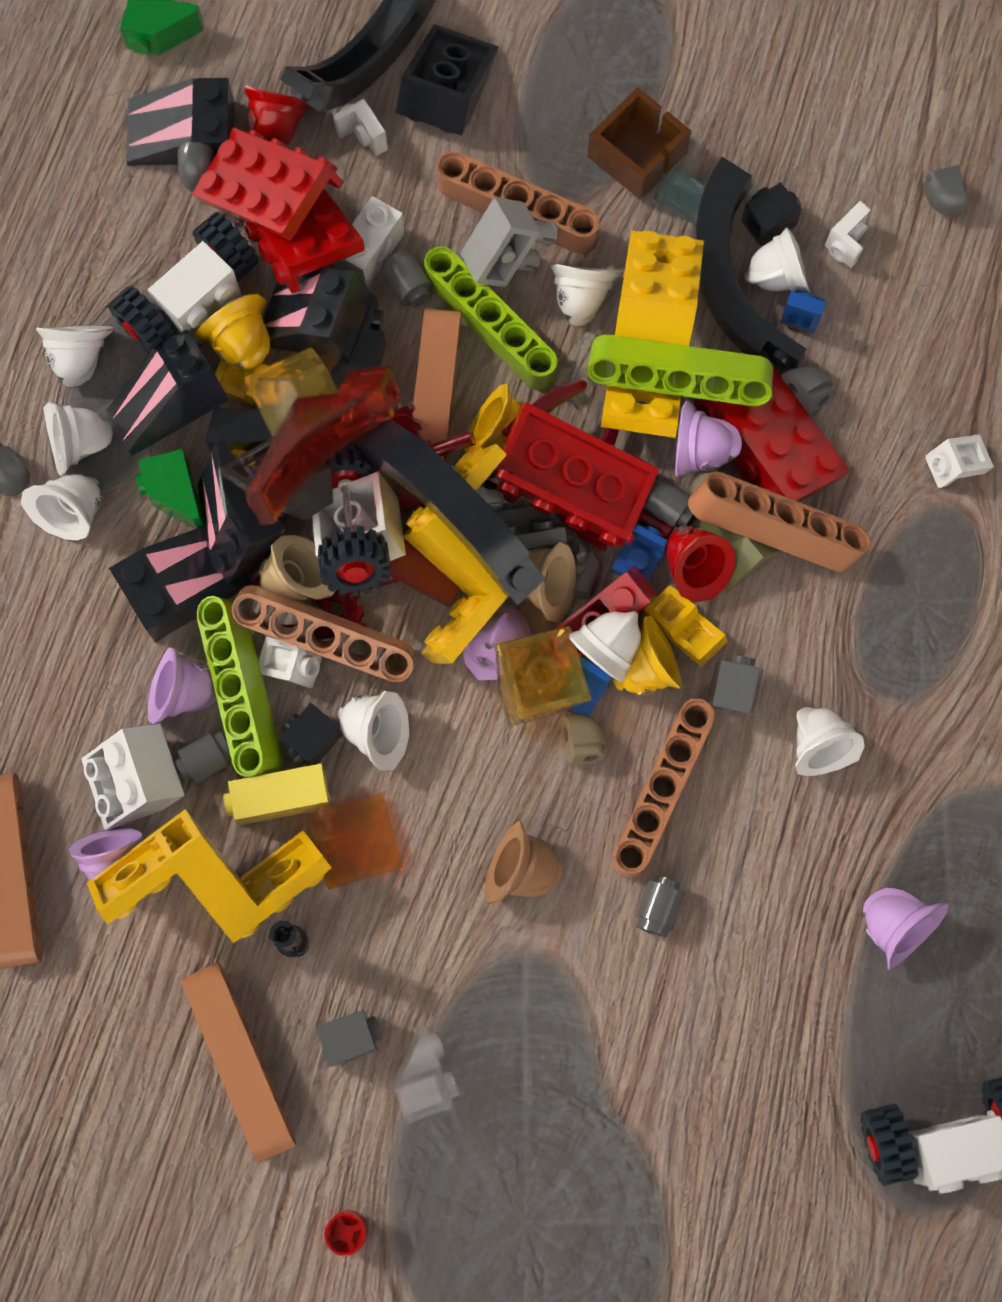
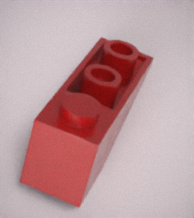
M634 565L542 638L540 642L561 669L564 670L575 662L578 657L584 655L569 639L570 633L580 630L584 624H590L605 613L612 611L622 613L639 612L658 593Z

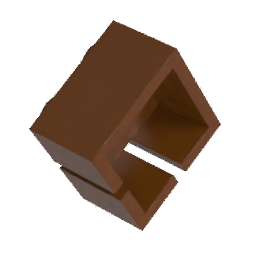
M637 87L590 133L587 157L641 200L661 180L662 173L667 174L687 154L692 131L667 111L662 116L660 133H656L662 106Z

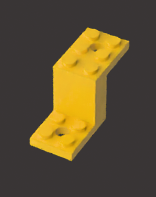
M631 230L615 336L690 345L698 303L703 240H696L689 236L662 235L648 230ZM607 385L601 427L676 438L681 396ZM636 401H643V402H646V403H648V404H640V403H637Z
M497 444L484 449L479 446L473 453L471 451L466 452L455 464L454 468L476 491L507 454ZM420 507L407 520L406 525L409 529L404 533L403 537L468 596L467 599L465 597L460 598L452 606L448 613L452 617L443 628L439 625L427 636L424 643L428 646L421 653L431 663L452 664L507 599V596L453 532L428 507L425 509Z
M185 809L86 884L97 912L107 924H110L116 918L122 919L128 916L136 908L137 903L149 893H157L164 889L171 881V877L177 873L234 944L240 938L252 935L259 928L260 923L270 915L286 909L291 904L293 898L304 889L311 888L321 882L325 873L332 869V867L302 830L239 878Z

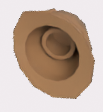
M521 821L516 822L509 828L501 840L487 871L485 894L488 904L499 902L508 895L535 897L546 894L557 885L561 878L562 864L553 852V847L540 838L527 835Z

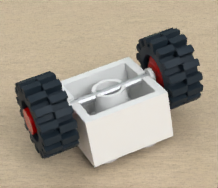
M214 212L192 231V235L195 237L194 240L198 245L147 289L153 302H149L147 297L143 293L141 294L138 289L129 286L108 305V309L111 311L112 316L117 319L118 324L148 354L155 347L164 343L169 337L178 335L187 329L196 344L204 343L194 337L201 324L230 302L242 297L237 282L259 264V258L255 254L254 248L248 244L249 241L246 237L240 234L241 231L237 227L234 228L232 222L229 219H225L222 214Z
M339 437L333 438L334 444L332 445L328 441L323 442L322 449L316 447L313 450V455H310L309 458L311 487L314 494H318V496L310 498L315 551L319 561L322 584L324 586L327 585L328 590L332 592L338 588V594L345 596L347 591H351V596H358V591L360 590L368 594L371 593L372 586L377 590L381 588L382 582L386 583L389 579V574H391L390 561L405 556L406 552L397 495L360 448L354 444V439L347 437L346 442H341Z
M1002 1077L982 1083L981 1092L984 1096L982 1097V1103L986 1107V1110H984L985 1115H976L910 1132L908 1131L907 1121H904V1114L895 1103L861 1112V1123L863 1126L861 1128L862 1134L865 1136V1147L868 1148L870 1162L872 1161L874 1173L877 1174L878 1181L882 1183V1186L913 1179L915 1184L928 1186L929 1191L939 1190V1193H947L964 1188L963 1180H979V1183H986L1002 1179Z

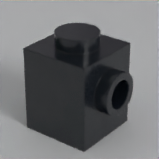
M780 182L770 189L764 187L753 195L751 201L745 205L741 222L758 244L763 247L772 241L774 236L780 235L785 228L791 230L796 227L802 211L801 204L796 194L788 191Z
M310 702L300 715L294 713L288 718L281 728L283 734L280 736V739L286 746L283 753L297 766L301 767L304 762L308 766L318 764L342 737L343 733L339 725Z

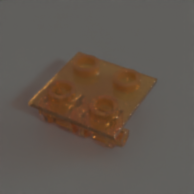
M382 793L332 807V804L318 807L317 812L307 815L315 846L332 867L324 876L328 890L403 868Z

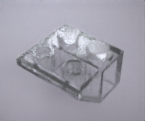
M426 1026L417 1029L392 1083L406 1125L456 1106L453 1098L460 1096L453 1073L450 1071L444 1074L439 1059L446 1057L440 1036L437 1032L430 1034Z

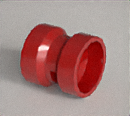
M344 1210L337 1213L328 1221L325 1227L324 1239L327 1247L331 1252L339 1256L355 1254L361 1249L368 1238L369 1229L367 1221L360 1213L353 1210Z

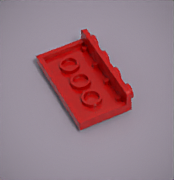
M233 127L228 135V140L219 147L218 153L207 171L201 176L192 195L204 204L291 241L325 185L328 184L340 189L344 181L335 173L337 167L324 157L319 156L315 160L311 155L298 147H295L292 151L275 138H272L269 142L265 137L252 129L246 133Z
M325 188L320 193L291 241L234 217L237 223H243L249 241L258 244L260 255L265 264H272L278 283L280 285L286 284L292 294L300 291L298 276L365 251L363 238Z
M774 367L772 396L763 405L747 406L695 398L693 402L697 411H703L708 417L727 421L739 430L742 448L740 454L732 461L737 466L742 478L750 484L801 502L843 479L850 472V469Z
M527 402L523 403L502 448L507 455L493 470L489 481L498 484L496 489L506 496L518 498L520 495L532 501L531 507L541 513L552 515L555 512L565 517L564 523L576 530L585 532L586 529H589L599 534L598 540L606 545L619 548L620 545L631 544L635 537L632 531L659 469Z

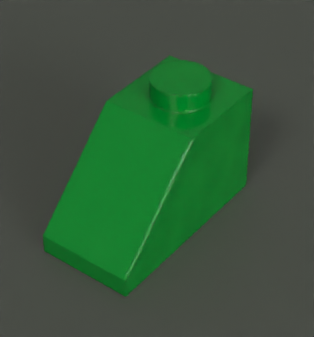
M128 0L119 29L126 49H131L139 54L152 53L161 55L201 33L204 24L199 5L175 0Z
M179 449L138 460L141 473L136 474L135 478L140 495H147L153 507L193 529L204 526L189 462L183 450Z

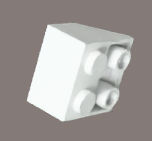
M161 724L123 728L81 758L84 774L89 781L95 799L96 811L101 818L104 830L113 829L162 811L185 796Z

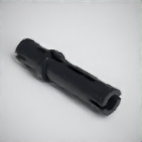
M279 921L269 931L270 940L274 941L273 944L282 955L296 958L303 956L308 951V936L301 927L292 925L288 921Z

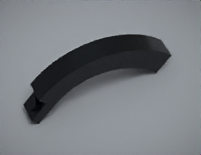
M383 0L363 28L337 53L311 66H286L280 80L291 87L290 92L292 95L303 100L318 112L329 111L344 105L365 91L392 65L417 33L437 0Z
M721 157L704 189L696 223L695 239L704 241L700 273L702 294L717 324L743 353L762 357L766 351L769 353L770 360L784 369L787 367L792 369L798 368L805 358L807 348L765 321L746 300L733 274L728 248L729 232L739 206L750 191L752 175L724 157Z
M373 295L349 359L341 358L330 373L317 385L291 400L265 408L230 409L217 407L214 409L205 439L210 452H212L217 441L223 440L230 451L244 450L251 456L270 454L305 443L340 421L355 392L365 386H370L384 355L386 344L384 332L381 331L384 311L379 310L377 296Z
M380 416L354 440L376 470L387 474L409 490L453 532L483 566L511 603L518 606L545 580V577L528 557L529 551L491 506L444 459L410 431L391 419Z

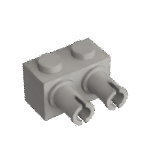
M494 197L460 254L477 284L506 287L516 270L531 273L536 271L535 267L539 266L540 255L536 249L530 248L534 242L552 245L554 243L552 239L556 240L558 228L554 222L533 219L524 202Z

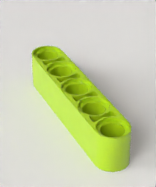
M439 246L429 250L424 262L425 273L433 284L432 290L453 311L462 312V320L527 386L538 391L550 388L555 382L557 371V357L554 351L488 285L477 284L465 262L451 249ZM440 266H444L449 269L448 271L442 273L434 271L435 268ZM465 290L474 293L470 297H461L458 295L459 292ZM486 315H494L499 319L495 322H486L482 318ZM516 339L524 344L520 347H511L507 342ZM542 364L547 366L549 370L539 373L534 371L532 367Z
M601 335L593 340L587 371L590 379L601 385L747 406L763 405L772 396L773 366L768 359L761 356L615 335Z
M208 596L198 605L197 621L234 769L239 775L244 777L279 772L282 768L283 758L263 677L260 673L251 630L241 626L233 618L232 604L234 601L216 596ZM232 646V652H231V655L229 656V650H230V647ZM241 682V689H240V691H239V693H238V686H239V683ZM250 718V726L247 729V722ZM259 754L260 761L258 766H256V758Z

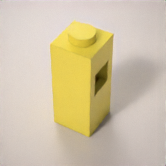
M322 764L228 781L230 793L224 794L227 816H234V820L239 826L331 808L326 774Z

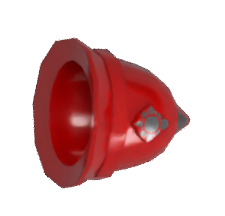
M245 86L244 92L249 100L247 107L250 108L248 115L250 128L261 134L269 142L272 138H275L287 146L294 137L300 119L305 117L306 109L311 106L297 97Z
M680 526L673 529L666 547V558L670 566L669 572L674 578V584L680 596L693 602L714 599L729 584L736 568L733 547L727 539L696 527Z

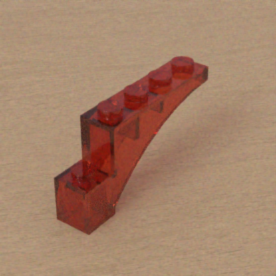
M390 365L348 371L337 393L295 398L245 493L247 503L254 510L260 525L275 524L284 507L298 488L332 455L379 423L393 419L402 395Z

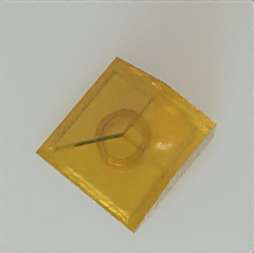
M312 347L244 377L275 443L344 412L340 394L326 366Z
M570 626L495 645L498 690L509 727L542 719L591 701L576 646L569 639V635L572 633Z

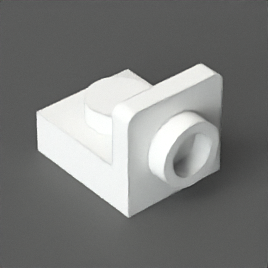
M364 99L355 104L345 105L333 116L336 132L340 138L355 132L362 146L369 145L375 156L388 150L385 130Z
M861 201L831 229L824 245L835 260L844 262L850 268L857 262L863 250L862 246L856 241L867 230L868 226L865 224V221L871 211Z
M980 434L947 439L926 455V461L939 488L948 486L958 478L985 474L994 468Z
M266 636L258 661L260 673L266 677L313 688L320 670L322 656Z

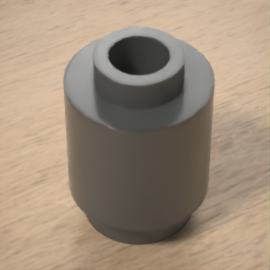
M399 251L386 259L383 263L384 277L404 306L412 305L413 307L425 303L430 298L433 284L416 258L409 255L406 251Z
M665 478L660 483L654 481L645 501V511L670 525L673 529L675 527L688 526L694 517L688 506V500L691 495Z
M221 731L214 735L211 732L178 750L181 758L176 760L175 764L186 782L193 778L196 784L201 783L230 766L228 762L232 759L225 736Z
M657 876L656 882L647 881L636 913V917L639 918L636 926L638 929L660 937H667L669 929L673 930L685 896L684 892L678 890L679 882L663 876Z

